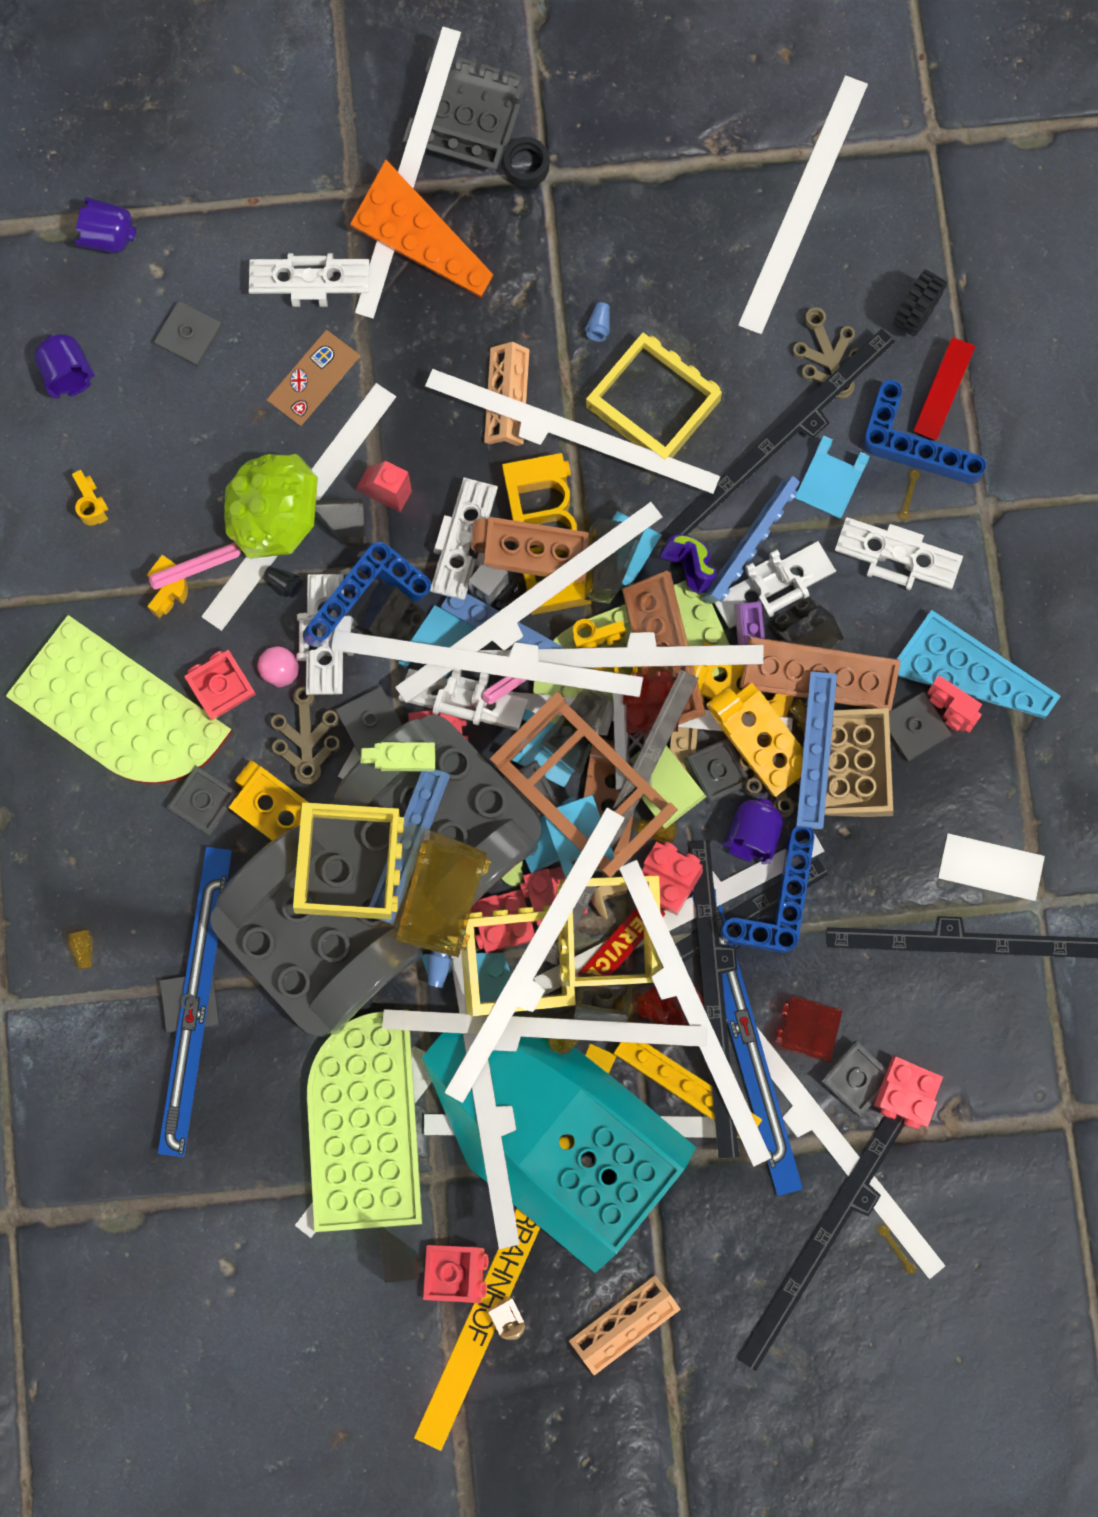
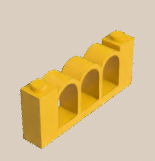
M562 453L502 464L513 521L532 524L562 522L570 530L577 531L575 519L568 513L570 490L567 486V476H571L569 461L563 460ZM553 488L564 496L563 503L557 508L522 514L519 499L520 493ZM541 547L530 548L534 554L543 553ZM563 549L555 550L557 556L568 555ZM523 573L526 591L539 583L536 582L535 575ZM586 573L584 583L572 582L532 611L531 615L591 604V596L595 595L593 580L588 581Z

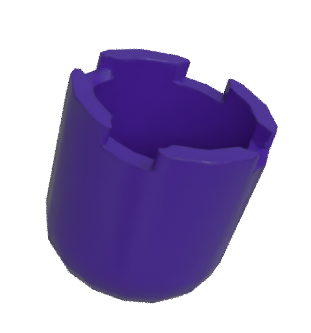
M85 197L84 202L87 207H81L76 231L81 232L80 239H75L76 246L117 254L127 247L129 241L134 242L137 228L132 226V216L127 209Z
M66 334L50 335L36 348L35 362L46 391L51 397L60 398L59 394L67 393L72 397L90 387L91 383L89 380L95 375L75 338Z
M758 798V800L745 801L739 805L722 844L723 847H730L728 853L747 862H751L752 858L762 860L761 864L763 865L772 862L783 827V818L781 813L772 806L773 803L771 801Z

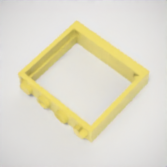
M642 333L587 397L586 408L633 444L654 451L666 460L667 457H674L721 401L722 392L715 382L707 381L701 377L700 372L694 366L684 364L679 355L674 351L670 350L668 352L664 349L657 338ZM643 348L708 397L666 447L601 398Z
M302 803L293 902L294 912L296 914L392 920V912H397L398 896H394V885L399 886L400 870L396 869V859L402 858V843H398V833L404 832V818L400 817L399 809ZM314 818L390 822L384 908L307 903Z
M644 876L660 910L659 876ZM623 877L590 878L586 886L626 885ZM560 879V885H557V894L566 879ZM572 910L563 926V938H560L558 942L559 953L564 954V963L560 965L559 969L560 980L564 981V986L654 983L652 976L662 970V962L644 923L645 974L575 977Z
M551 905L543 906V911L534 912L533 907L517 908L518 913L508 914V910L492 911V916L482 917V912L466 913L467 918L458 919L466 1015H489L496 1001L480 1003L474 927L543 920ZM563 928L557 936L558 942L560 938H563ZM559 953L560 965L564 964V954ZM561 981L562 994L542 996L535 1009L576 1005L574 987L564 986V981ZM517 1007L516 1010H515V1012H516V1011H526V1010Z

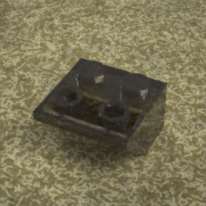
M378 582L352 625L364 635L410 642L428 616V613L397 587Z
M810 597L801 600L796 606L777 616L774 621L768 624L769 629L778 641L830 649L844 639L834 616Z

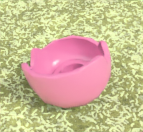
M275 646L267 648L259 657L257 669L263 680L276 687H284L291 684L298 676L299 664L296 657L288 649Z

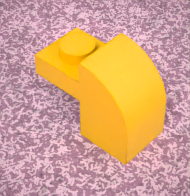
M162 555L148 572L147 576L150 578L152 574L173 567L176 564ZM183 578L161 587L160 591L148 605L151 613L160 619L163 614L166 615L172 609L174 599L184 604L188 595L186 579Z

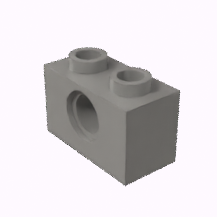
M482 563L468 581L470 595L493 607L496 598L509 586L508 572L492 569Z

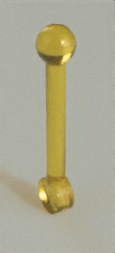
M912 470L909 475L911 482L904 510L900 513V517L903 520H907L910 517L909 507L915 483L920 477V473L917 470Z
M881 1226L878 1230L879 1234L885 1236L905 1264L907 1273L915 1274L916 1266L908 1261L889 1234V1227Z

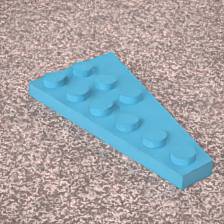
M933 610L930 611L897 658L901 660L899 677L932 686L938 675H940L972 698L1044 719L1060 698L1059 694Z

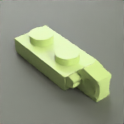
M381 742L375 744L374 748L361 749V763H375V768L381 769V771H435V743Z

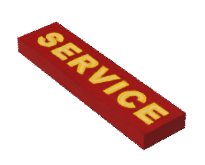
M637 907L578 972L577 975L579 977L613 975L644 939L643 920ZM660 909V913L664 917L666 913ZM603 985L589 987L597 993Z

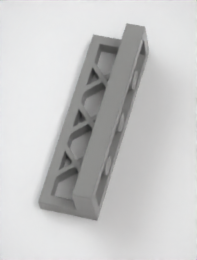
M646 690L640 691V697L613 693L615 751L630 766L635 764L631 760L630 753L637 746L642 748L643 745L640 742L644 739L645 743L650 733L649 699ZM642 698L643 706L634 714L629 709V699ZM636 721L643 725V732L637 739L630 735V727ZM615 767L616 790L620 793L627 778ZM651 775V777H650V779H649V781H648V784H649L651 787H652V775Z

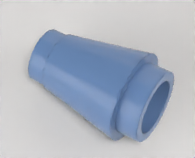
M603 302L596 303L585 327L587 337L593 341H604L610 334V306Z
M432 948L431 954L428 953L427 985L443 988V983L454 960L452 958V951Z

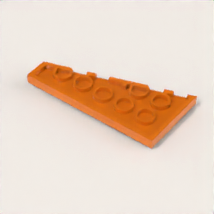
M385 160L350 226L482 298L493 278V274L396 169Z

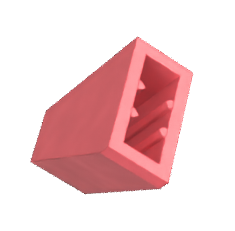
M387 461L368 467L356 487V491L398 512H401L412 492L409 473Z

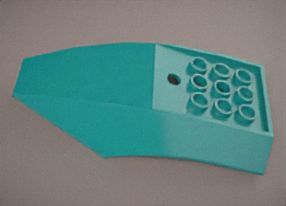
M442 1032L421 1058L468 1167L488 1183L472 1087L463 1103L445 1093L466 1056L463 1033ZM520 1037L517 1051L493 1050L488 1058L496 1107L512 1106L516 1125L515 1131L501 1136L512 1203L590 1270L596 1273L619 1252L685 1170L696 1147L633 1093L571 1044L547 1038ZM563 1134H571L574 1137V1146L569 1150H564L559 1145V1139ZM587 1151L592 1152L595 1156V1162L590 1167H584L581 1163V1156ZM606 1169H612L616 1175L615 1181L609 1185L604 1184L601 1179V1175Z

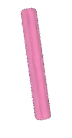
M231 543L152 574L149 582L153 589L161 588L237 558L241 554V550L236 543Z

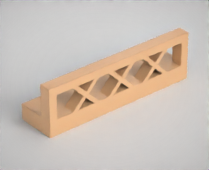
M515 342L491 347L488 390L526 404L529 365L528 348ZM505 352L504 360L499 365V354ZM502 375L503 382L500 385V387L497 388V381ZM487 409L484 443L490 445L505 441L515 446L524 444V438L519 437L521 422ZM500 423V432L494 435V428Z
M655 1275L569 1340V1342L593 1375H596L681 1309ZM656 1286L661 1291L653 1298H646L647 1293ZM637 1305L634 1313L624 1315L628 1307ZM615 1322L613 1329L609 1332L603 1331L607 1323ZM594 1338L592 1345L584 1351L580 1348L579 1345L586 1339Z

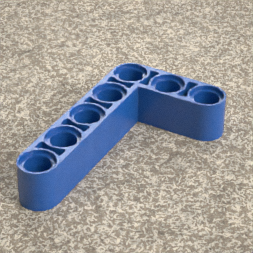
M887 380L882 383L863 442L866 452L968 484L979 482L986 470V461L982 456L892 429L903 389L896 380ZM891 391L896 397L888 398L884 392ZM885 414L889 420L881 421L877 415ZM874 436L881 439L882 443L874 444L871 442L870 438ZM902 444L906 447V450L898 451L894 445ZM926 451L930 454V458H922L918 452ZM950 458L954 461L955 465L948 466L943 462V459ZM967 466H976L979 472L972 473L968 470Z
M383 542L373 543L303 631L304 641L310 646H320L376 576L411 603L420 602L430 592L431 582L427 576ZM372 552L380 554L382 561L375 560ZM392 568L400 570L402 577L395 576ZM357 571L364 572L367 580L359 578ZM412 584L419 585L422 593L415 592ZM342 590L350 591L352 599L344 597ZM327 609L335 610L337 618L330 617ZM312 628L320 629L322 637L315 636L312 633Z
M796 826L789 833L774 925L731 918L720 929V936L724 942L776 953H788L797 946L815 839L813 829ZM797 832H802L807 836L806 844H800L796 841L795 834ZM793 857L802 860L803 868L801 870L792 867L791 859ZM788 883H795L799 887L798 895H791L787 891ZM785 908L794 911V921H787L783 917V910ZM736 925L740 931L739 937H730L727 933V926ZM755 929H760L764 932V942L754 940L753 931ZM780 934H786L790 937L791 945L789 947H784L779 943Z

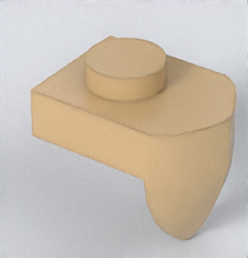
M611 885L595 889L591 900L604 919H608L604 900L627 894L626 885Z
M511 1297L487 1309L499 1336L503 1339L515 1340L523 1334L525 1323Z

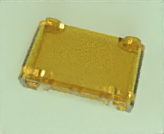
M426 829L396 941L459 958L461 949L466 950L470 935L465 934L479 880L481 875H487L491 859L486 858L487 852Z

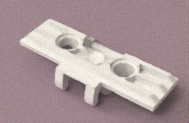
M288 253V259L250 260L249 294H291L293 307H300V300L319 299L320 307H328V293H369V259H333V253H328L327 256H294L293 253ZM294 266H325L324 269H294ZM280 272H288L291 278L286 282H282L277 279V276ZM333 272H340L341 277L339 280L334 282L329 280L333 277Z
M463 478L452 517L444 515L433 552L439 554L440 559L430 592L465 601L469 588L468 581L472 577L474 569L477 570L484 562V553H478L477 560L470 556L469 550L474 521L466 520L464 513L468 509H474L478 512L477 519H488L498 486ZM452 558L464 562V565L460 568H453L450 565V560Z
M848 517L845 519L835 548L837 552L871 563L867 573L868 577L873 575L906 586L905 589L911 590L915 578L952 590L963 558L962 555L923 543L924 535L892 524L889 525L888 530H884ZM871 539H877L881 542L882 548L878 551H872L869 549L867 542ZM920 555H926L931 563L928 567H920L916 562V558ZM886 558L905 564L904 568L911 573L908 577L876 566L877 561L885 562Z
M817 541L782 561L779 557V551L775 550L770 553V559L756 567L753 563L745 566V571L749 578L730 588L729 594L723 601L714 603L728 628L731 629L736 626L734 604L748 603L744 598L746 592L755 591L758 594L759 599L757 602H761L762 611L770 618L774 616V612L802 597L804 599L809 597L807 587L835 573L836 570L820 543ZM793 567L800 568L803 572V577L800 578V576L793 575L790 569ZM790 585L795 588V590L771 603H768L766 600L767 597Z
M344 574L308 575L307 613L297 614V621H300L299 653L296 654V660L307 661L306 695L343 694V653H347L348 656H353L354 653L331 650L335 630L351 633V629L354 628V619L351 616H344L329 637L320 646H317L316 650L309 651V645L303 638V631L317 614L319 606L329 599L344 580ZM332 610L329 616L337 618L336 611ZM317 628V637H322V632ZM324 656L332 657V661L328 665H321L318 662Z
M454 668L451 677L448 679L440 678L408 701V703L433 709V714L443 713L470 720L475 725H479L481 721L518 731L528 699L506 694L493 703L495 709L491 711L484 708L485 701L481 698L483 696L482 692L487 688L489 674L481 673L480 680L475 681L461 677V669ZM409 669L405 680L417 671ZM441 689L437 695L431 694L434 690ZM399 695V700L405 702L403 697Z

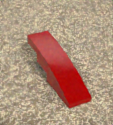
M954 337L951 338L913 432L937 441L975 345Z

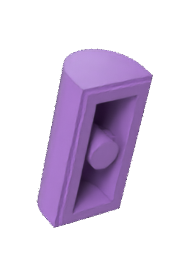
M761 602L734 604L738 645H747L749 636L765 638Z

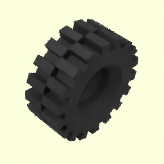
M925 269L904 298L894 317L893 325L915 337L933 312L948 282Z

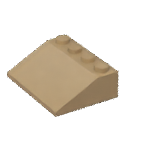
M889 708L834 710L825 815L853 817L893 816Z

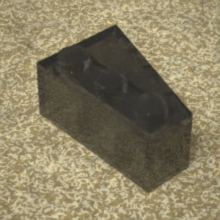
M596 518L589 528L588 547L622 522ZM643 532L586 572L585 600L607 604L612 601L620 589Z
M583 688L569 707L597 732L609 698L601 691ZM562 715L538 746L552 756L577 729ZM583 736L558 762L579 778L583 773L592 743Z

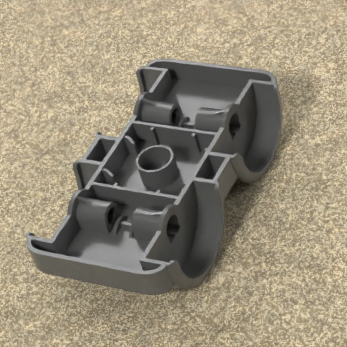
M428 715L423 719L411 720L379 742L435 743V769L450 775L393 925L374 918L296 914L294 912L293 902L300 825L282 833L254 855L230 879L216 900V907L211 913L210 922L218 938L296 1024L306 1033L313 1036L327 1037L330 1034L336 1035L341 1033L348 1021L381 988L408 966L421 960L423 956L422 950L447 927L453 928L458 926V919H462L469 909L496 882L521 861L531 855L534 856L538 851L542 829L539 818L465 737L448 720L441 716ZM360 759L340 782L334 793L333 800L329 804L399 809L400 817L404 818L421 771H381V769L375 768V763H361ZM314 818L307 903L369 907L388 859L390 822Z

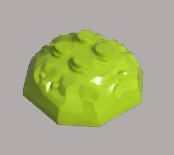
M268 454L247 461L226 486L224 520L227 536L250 559L292 554L314 527L317 475L297 454Z

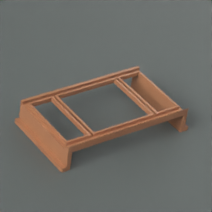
M556 692L490 760L582 852L590 836L586 838L534 785L583 736L589 740L637 787L614 811L615 813L622 816L643 794L661 811L612 861L605 855L602 857L597 868L605 876L611 878L678 809L671 802L668 803ZM561 713L577 731L527 779L510 761Z

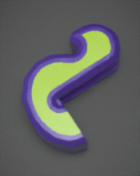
M676 534L669 537L661 550V559L683 562L686 582L690 590L696 593H705L717 574L715 567L707 565L711 557L705 544L689 535Z

